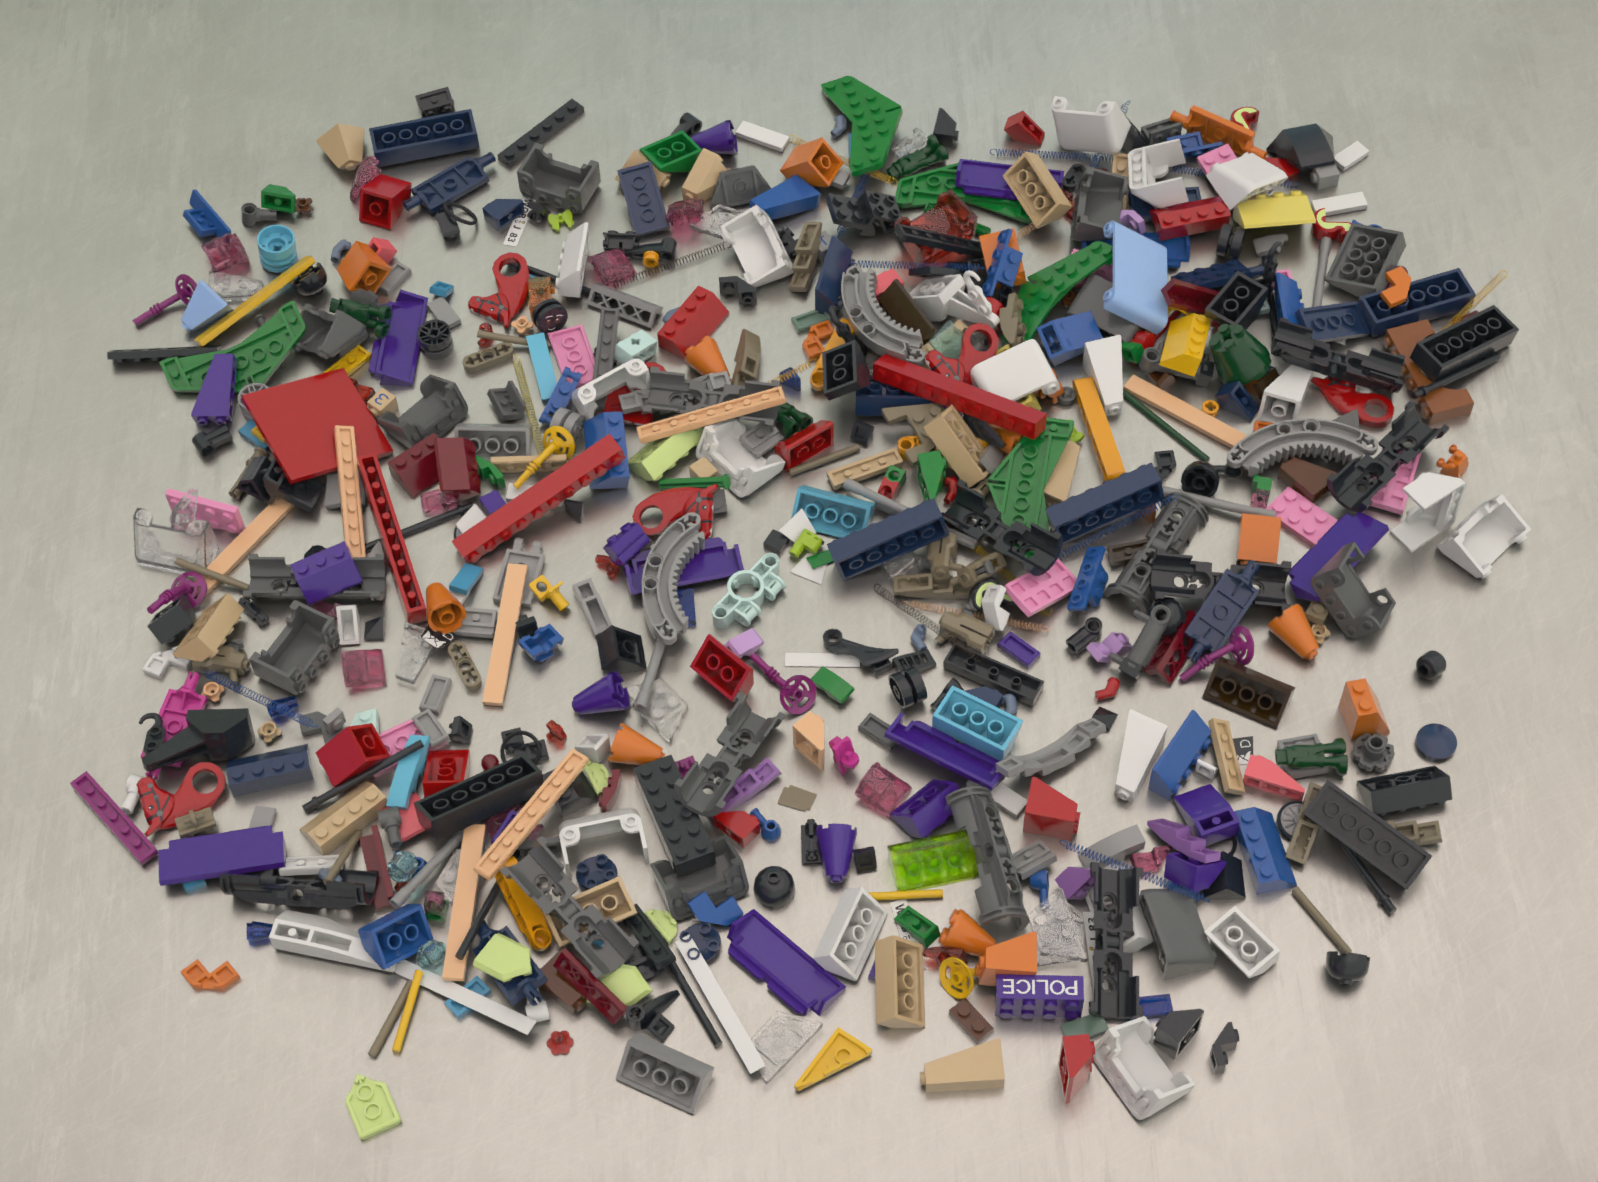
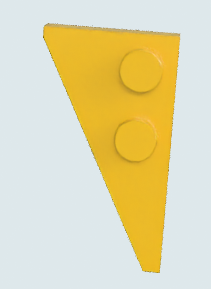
M838 1027L795 1083L794 1089L801 1091L870 1056L872 1049Z

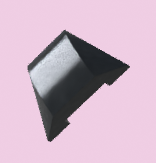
M1316 123L1283 129L1266 148L1268 153H1276L1277 158L1287 159V163L1300 170L1335 164L1333 136Z

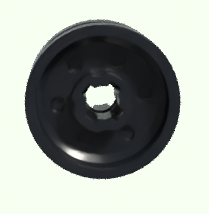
M1224 223L1219 236L1216 255L1225 257L1229 250V258L1238 260L1246 229L1237 226L1233 233V225Z
M434 319L426 321L419 327L417 335L421 352L425 357L439 360L447 357L453 351L454 344L451 329L446 322Z
M914 666L903 669L902 673L896 672L889 675L888 680L892 694L902 709L912 706L914 702L919 703L927 699L924 681Z

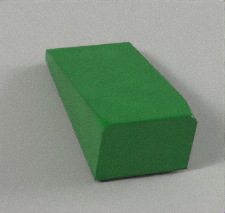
M907 906L894 918V921L926 948L940 936L938 926L910 906Z

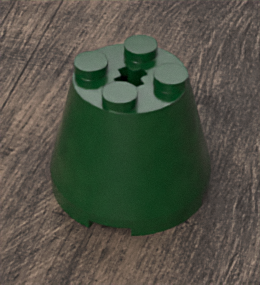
M1222 324L1209 341L1217 375L1222 384L1240 381L1243 387H1245V384L1254 379L1257 381L1261 379L1270 368L1272 360L1268 349L1239 324Z

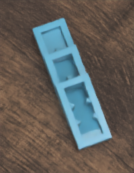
M543 332L526 336L542 402L549 401L557 385Z
M410 735L404 748L420 739L424 747L399 760L386 803L388 808L398 806V809L408 810L411 792L415 793L418 777L423 775L430 742L429 736Z

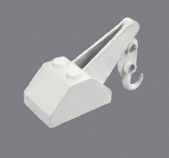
M970 270L963 274V278L961 274L925 277L909 293L929 321L941 322L946 319L947 315L973 323L987 324L992 329L1000 322L999 317L992 312V305L985 298L982 288L974 285L970 278L972 276L977 281H980V277ZM965 284H966L967 289H968V290H967V292H968L967 294L964 292Z

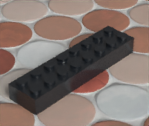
M954 645L951 647L943 661V668L991 689H996L1003 694H1013L1017 700L1034 706L1044 688L1043 680L983 654L973 659L970 656L974 654L967 655V653H964V648L961 651Z

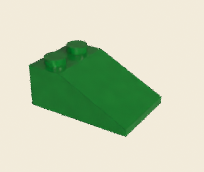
M683 130L640 148V152L660 172H689L702 151Z
M940 450L917 454V479L923 500L935 498L937 505L943 490V480L946 478L944 468H947L946 459L941 456Z

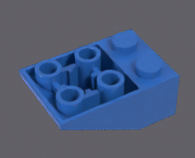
M1091 311L1055 319L1037 327L1047 354L1054 366L1084 353L1086 342L1103 339Z

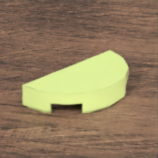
M589 760L584 771L599 797V795H603V787H608L609 773L603 764L594 763Z
M651 909L644 912L669 946L677 935L675 919L672 918L668 911Z

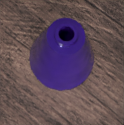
M726 120L691 136V139L702 150L705 148L716 154L734 155L738 152L737 138L734 135V126L731 120Z
M616 671L608 673L573 697V710L580 715L627 709L626 707L630 705V698L627 687H622L621 682H624L623 678Z
M832 823L828 824V828L823 829V825H820L816 828V836L825 876L831 883H841L842 880L847 878L857 837V828L855 827L852 830V825Z

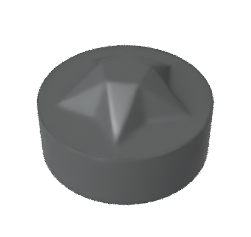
M1063 387L1065 392L1059 395L1057 399L1063 405H1071L1075 402L1076 392L1071 387Z

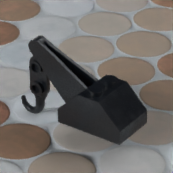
M1275 242L1269 249L1267 259L1263 263L1264 273L1262 279L1253 280L1237 271L1205 308V316L1221 325L1239 324L1247 330L1257 318L1267 295L1274 291L1275 273L1278 267L1274 254L1278 246H1282V242Z
M834 305L829 307L830 319L836 327L837 335L844 339L845 344L822 352L823 392L829 401L870 385V370L865 360L867 355L866 348L862 343L859 344L857 335L852 334L847 323L844 324L838 319L835 314L837 308Z
M248 708L188 710L186 716L188 727L165 743L166 733L163 727V719L159 714L147 713L139 720V724H143L147 719L155 720L154 725L147 731L143 748L145 756L142 758V763L146 771H154L161 767L204 755L210 761L231 760L251 747L255 739Z

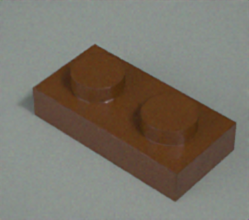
M966 998L949 1010V1015L976 1044L980 1043L994 1030L989 1022Z

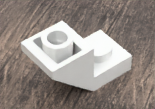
M988 585L981 602L986 623L993 626L995 631H1003L1010 613L1000 607L1006 592V588L1002 585Z

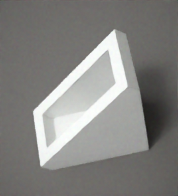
M336 606L340 645L360 644L361 619L357 606Z
M587 733L574 747L581 754L598 764L611 752L610 740L607 734Z

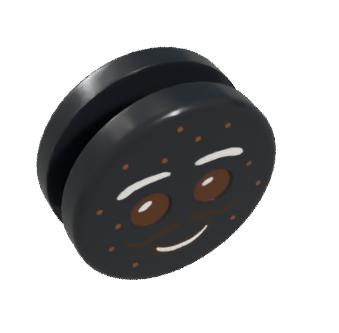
M556 299L542 301L535 307L532 313L533 323L544 334L562 329L568 319L566 309Z

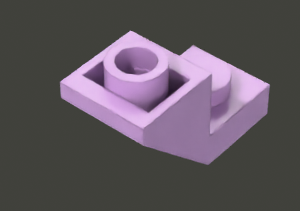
M1121 210L1120 222L1123 223V226H1129L1131 230L1141 235L1146 232L1145 221L1134 210Z
M751 628L728 640L724 646L741 659L744 655L751 656L754 652L756 653L765 642L755 629Z
M1111 632L1102 643L1091 642L1086 649L1097 662L1109 663L1112 661L1108 658L1111 652L1121 656L1131 650L1132 645L1128 642L1129 638L1124 633Z

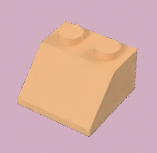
M809 711L793 725V746L822 771L825 765V723L819 715Z

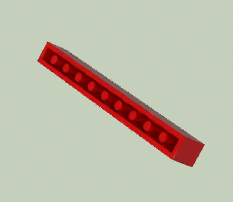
M886 353L873 363V379L946 407L953 405L959 412L1033 440L1046 429L1047 413Z
M608 434L452 540L455 549L466 563L477 562L487 552L493 551L496 546L509 540L512 535L520 530H524L528 524L540 519L547 511L556 508L562 501L572 497L578 490L588 486L597 477L603 476L613 466L619 465L625 459L622 448Z
M376 453L358 456L357 464L360 478L407 624L426 621V606Z

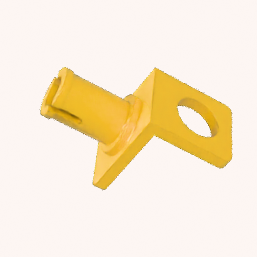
M541 575L528 585L541 602L551 599L560 612L570 604L559 592V588L563 584L562 581L553 587L544 575ZM539 582L544 583L546 591H538L536 584Z

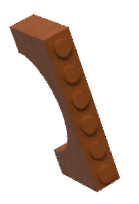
M1428 319L1387 329L1385 338H1383V344L1391 354L1396 355L1398 353L1405 356L1400 375L1404 377L1407 389L1411 390V392L1416 391L1420 386H1427L1433 383L1409 358L1417 342L1435 334ZM1440 387L1428 393L1425 397L1414 399L1421 409L1423 418H1426L1429 425L1469 415L1474 405V401L1467 389L1454 390Z

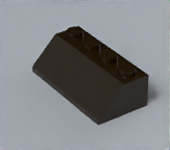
M895 279L879 297L878 303L880 308L883 309V312H886L887 317H891V321L896 320V324L901 323L902 327L906 325L908 330L913 328L914 332L920 329L924 346L935 338V327L899 280Z
M1220 657L1215 663L1202 697L1278 728L1289 706L1295 687Z

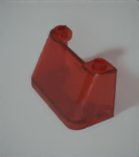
M950 189L938 196L934 208L912 221L908 217H900L896 220L894 228L898 223L972 240L976 233L978 217ZM902 242L914 263H918L919 268L922 264L924 267V263L927 267L926 262L928 266L930 262V265H932L933 262L935 263L952 253L951 251L946 252L938 248L932 249L924 245L918 246L914 243Z

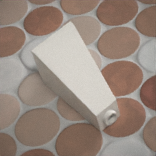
M1121 335L1086 342L1082 366L1086 376L1093 378L1105 415L1121 413L1123 406Z
M1295 365L1288 367L1264 390L1257 421L1277 423L1297 419L1313 371Z
M1130 709L1114 794L1122 800H1128L1133 803L1164 747L1168 726Z

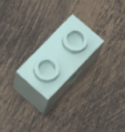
M640 330L616 344L614 358L622 364L632 359H640L644 362L656 354L657 340L645 331Z

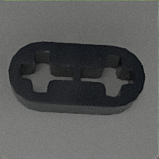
M1074 164L1071 166L1063 178V191L1068 193L1076 191L1086 170L1084 165Z

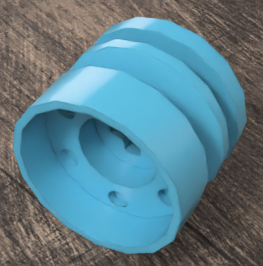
M270 225L259 232L257 244L260 263L263 268L269 272L282 273L296 264L298 259L295 236L291 229L283 225Z

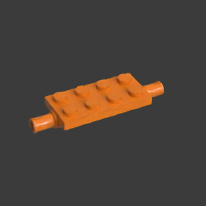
M1193 105L1188 116L1175 110L1170 115L1169 121L1181 122L1182 128L1187 130V134L1200 131L1202 140L1209 144L1223 141L1224 145L1229 144L1234 154L1238 157L1246 152L1249 154L1254 153L1264 160L1267 156V151L1254 146V131L1206 111L1203 108Z

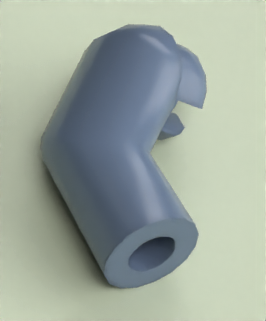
M345 239L338 242L332 249L330 260L338 263L342 250L349 251L351 243Z

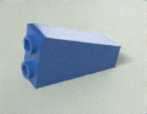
M795 175L751 199L749 209L758 205L769 215L771 220L819 207L821 193L801 177Z

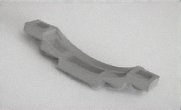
M727 371L709 373L691 379L706 382L705 390L723 392L724 384L731 385ZM650 389L634 390L631 393L619 395L623 414L640 410L642 415L647 414L643 412V408L648 402ZM680 397L672 399V404L679 405L682 402ZM694 400V403H692V405H696V402H698V400ZM659 411L660 415L672 413L667 411Z
M1095 718L1078 723L1058 740L1036 752L1022 756L1010 755L1006 759L997 762L996 770L1007 778L1014 777L1018 773L1025 777L1032 776L1036 772L1042 776L1049 775L1051 772L1076 761L1075 754L1091 747L1090 739L1105 733L1106 725Z

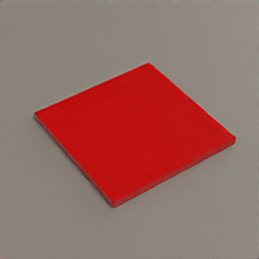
M344 368L244 394L241 397L242 402L290 484L337 471L335 425L354 426L357 457L376 453L377 458H382L393 454L391 445Z

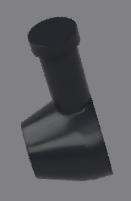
M1227 463L1225 465H1213L1218 473H1224L1229 478H1239L1243 474L1242 466L1232 468Z
M955 678L948 682L942 693L930 705L933 710L936 711L952 685L964 691Z

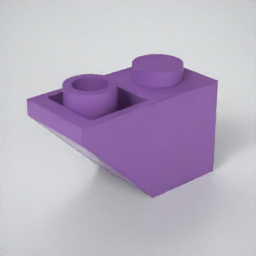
M1067 867L1055 879L1067 900H1082L1088 895V891L1094 887V877L1090 875V868Z

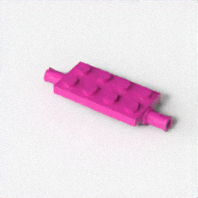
M188 672L184 685L178 690H168L159 711L166 733L164 743L188 727L186 721L188 710H204L208 702L207 696L199 695L195 691L201 677L196 672ZM144 750L141 753V759L145 756ZM183 761L168 766L180 768ZM162 767L154 771H147L145 773L146 777L149 776L157 780Z

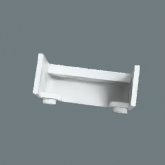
M1180 139L1137 148L1128 153L1129 187L1133 195L1160 209L1189 202L1182 177L1160 182L1155 181V178L1165 177L1169 172V167L1186 163Z
M1432 472L1420 474L1415 481L1403 488V491L1418 506L1411 507L1406 512L1405 521L1390 530V533L1412 553L1453 525L1467 484L1457 477Z
M628 807L565 820L559 825L560 843L569 879H572L566 847L574 846L582 839L621 831L629 834L639 832L645 864L649 863L642 821L636 809Z

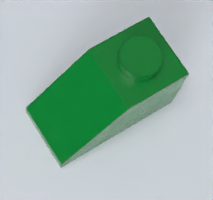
M269 184L261 190V207L295 213L296 195L286 187Z

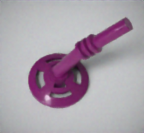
M186 274L177 276L175 279L177 293L161 303L157 302L156 305H153V308L149 307L150 310L133 319L132 321L135 326H138L152 316L156 317L157 314H160V311L164 312L163 309L180 299L188 306L193 291L197 287L196 282Z
M185 572L179 575L174 580L171 589H166L162 592L159 598L147 608L148 613L153 614L162 605L168 604L171 600L174 602L184 594L188 596L192 608L199 606L207 594L205 579L196 572ZM193 576L198 580L193 582L191 580H186V577ZM198 587H201L200 593L198 597L195 599V596L198 593Z
M1244 626L1235 627L1230 635L1229 644L1209 655L1205 654V657L1202 656L1201 660L1198 659L1195 665L1179 676L1183 681H1186L1201 669L1205 670V666L1209 667V664H1213L1214 660L1229 652L1236 663L1243 666L1248 665L1254 656V641L1250 631ZM1240 633L1244 635L1246 642L1240 637Z
M755 652L750 656V659L765 672L764 675L771 679V682H775L781 687L780 702L787 712L801 714L811 708L816 699V687L809 677L794 675L785 681L773 666L770 667ZM802 680H804V681L808 684V686H809V690H808V691H807L806 686H805L803 683H801ZM784 697L786 698L787 702L791 704V707H789L786 704ZM804 697H807V702L803 706L798 707V703H800L804 699Z

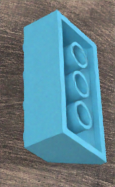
M802 485L797 489L792 517L803 509L816 532L842 538L853 531H859L871 524L876 503Z
M953 685L932 716L933 728L999 761L1006 759L1023 724L1022 719Z

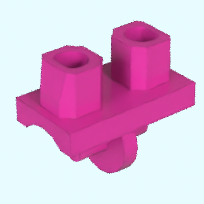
M836 736L829 741V746L833 751V759L837 764L839 773L843 775L848 768L854 769L860 760L858 754L854 752L851 739L848 736L843 739Z

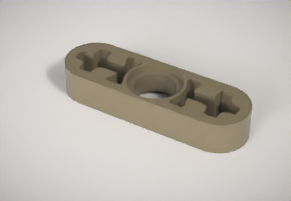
M502 342L465 356L463 359L464 370L468 373H475L510 360L514 354L513 345L509 342ZM486 355L493 356L491 360L484 359Z
M460 641L452 642L448 646L449 657L465 688L468 691L479 690L482 686L481 676L467 648ZM458 649L460 651V658L454 650ZM463 663L470 664V667L466 670L459 668ZM469 675H471L473 680L476 681L475 683L472 684V682H470Z

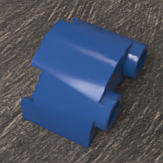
M549 623L544 627L538 628L534 636H523L518 643L534 661L543 662L555 654L553 650L558 644H563L564 638Z

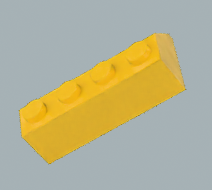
M1193 313L1171 321L1159 365L1195 377L1202 360L1211 319L1204 315Z

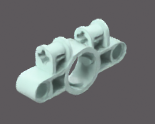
M765 554L750 570L738 571L729 578L727 583L728 593L712 609L713 625L716 628L725 629L734 620L745 627H749L751 621L762 613L760 606L764 599L774 601L776 595L786 588L785 582L777 576L780 567L779 557L776 554ZM742 584H751L759 589L754 596L749 598H741V596L733 593L734 589Z

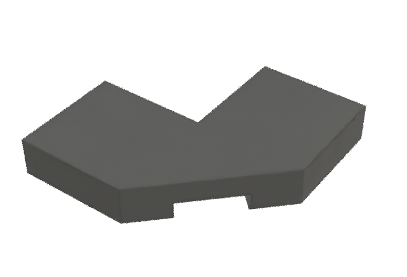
M318 711L304 714L305 718L301 723L306 721L307 716V719H313L312 726L307 727L300 724L302 736L322 731L325 744L343 730L341 728L330 734L325 729L323 723L326 715Z

